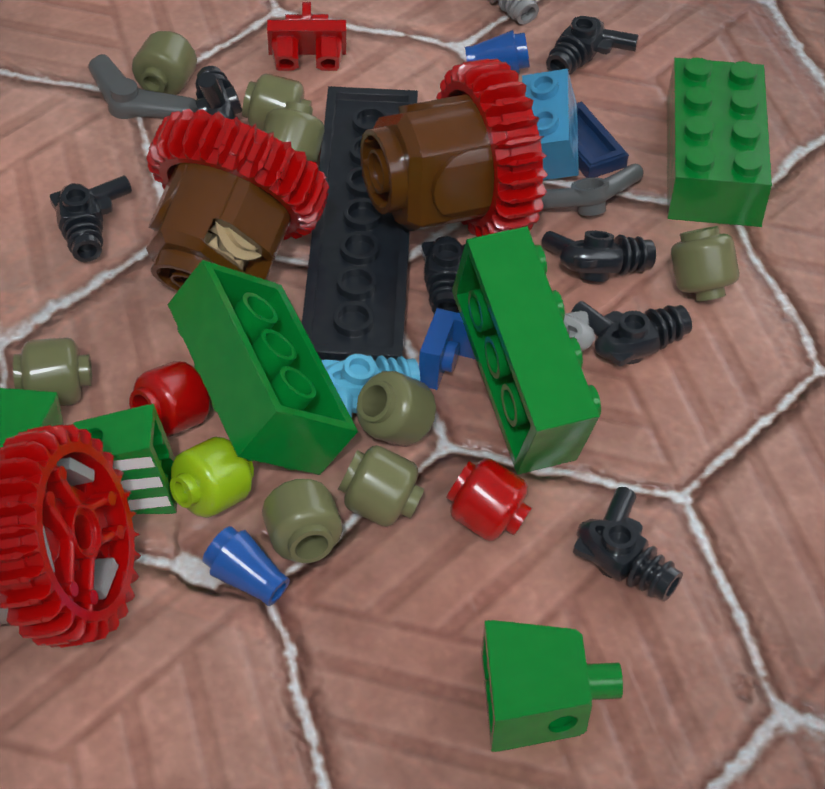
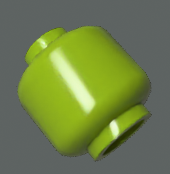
M223 437L207 439L175 457L171 467L170 490L172 496L181 507L187 508L193 514L205 518L212 517L247 498L251 491L252 478L254 476L252 461H247V459L237 457L230 440Z

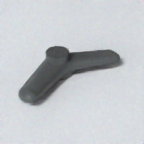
M100 54L89 62V71L108 104L109 113L116 118L150 117L164 119V117L170 116L175 111L182 112L185 109H190L196 112L198 110L194 98L138 88L137 83L130 78H126L105 54Z
M636 163L630 164L604 179L584 178L573 182L571 188L547 189L546 194L541 197L544 204L543 209L578 207V213L583 216L602 214L606 211V200L642 179L644 174L643 168Z

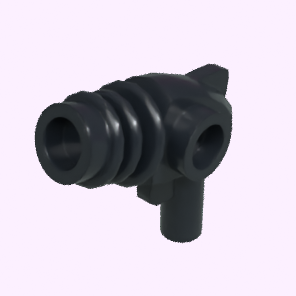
M575 17L571 25L561 33L554 48L550 51L546 60L548 71L568 69L569 75H571L577 68L591 61L597 52L608 54L612 48L635 52L639 35L605 29L604 22L596 17Z
M203 67L198 72L195 83L197 89V100L195 102L198 110L204 109L210 115L220 112L225 118L233 120L236 117L235 114L242 112V106L234 86L218 67Z
M125 175L90 189L82 184L71 183L64 186L62 191L50 194V202L56 211L58 227L67 241L69 251L76 260L90 262L101 255L103 246V214L112 212V200L132 192L130 182Z
M592 230L585 232L584 240L574 241L556 232L548 231L541 240V245L544 249L560 255L561 263L565 267L580 272V277L588 281H607L610 273H617L623 276L627 272H642L644 269L652 268L656 262L654 242L650 239L644 240L639 236L633 238L619 234L614 239V235L611 233Z
M448 235L439 237L435 241L422 243L421 252L425 260L424 280L427 292L429 293V304L434 314L437 308L459 313L452 288L465 244L462 245L456 238Z
M580 301L571 311L587 312L589 326L594 330V334L598 336L594 343L596 353L604 359L611 360L619 367L625 364L639 363L643 357L650 356L658 352L659 349L666 348L667 344L673 343L674 340H681L684 335L692 331L690 314L682 305H667L663 309L659 308L657 310L650 308L645 311V314L640 311H627L625 313L613 311L603 316L584 301Z
M618 487L614 492L603 520L589 519L579 525L577 530L578 540L574 545L573 553L594 562L603 575L614 578L619 582L627 578V585L632 588L638 585V589L641 591L648 589V596H656L662 601H666L680 584L683 572L675 568L673 561L665 563V557L662 554L657 556V547H648V540L641 536L643 526L640 522L629 518L636 500V494L627 487Z

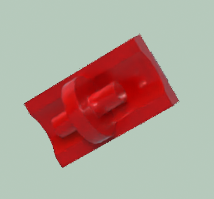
M302 2V14H285V20H267L269 55H273L276 70L294 71L299 68V55H316V68L321 71H337L342 55H346V20H328V14H311V2Z

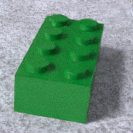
M674 57L667 96V219L762 227L772 187L764 65L745 61L725 62L703 58L688 59Z
M528 226L467 239L452 288L454 299L517 475L576 461L601 415L599 394L593 385L587 384L582 371L583 356L579 342L575 337H569L564 324L565 309L562 297L557 290L552 291L547 279V261L544 250L539 244L534 245Z
M202 260L167 305L178 326V333L184 339L194 361V367L200 374L212 400V407L219 415L237 457L247 459V461H258L281 466L288 470H299L321 475L358 433V430L281 284Z

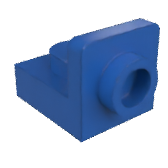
M437 308L419 356L420 381L435 390H438L444 371L451 373L454 371L458 355L476 359L460 313Z

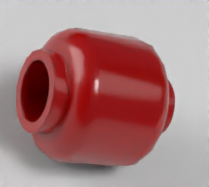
M173 361L148 370L137 377L133 392H131L129 397V406L131 409L154 404L166 436L171 437L196 427L205 421L210 409L211 398L195 367L184 361Z
M489 458L481 460L477 465L469 461L446 496L447 499L452 501L450 513L453 519L488 541L499 538L504 530L515 535L532 507L523 502L528 493V485L525 480Z

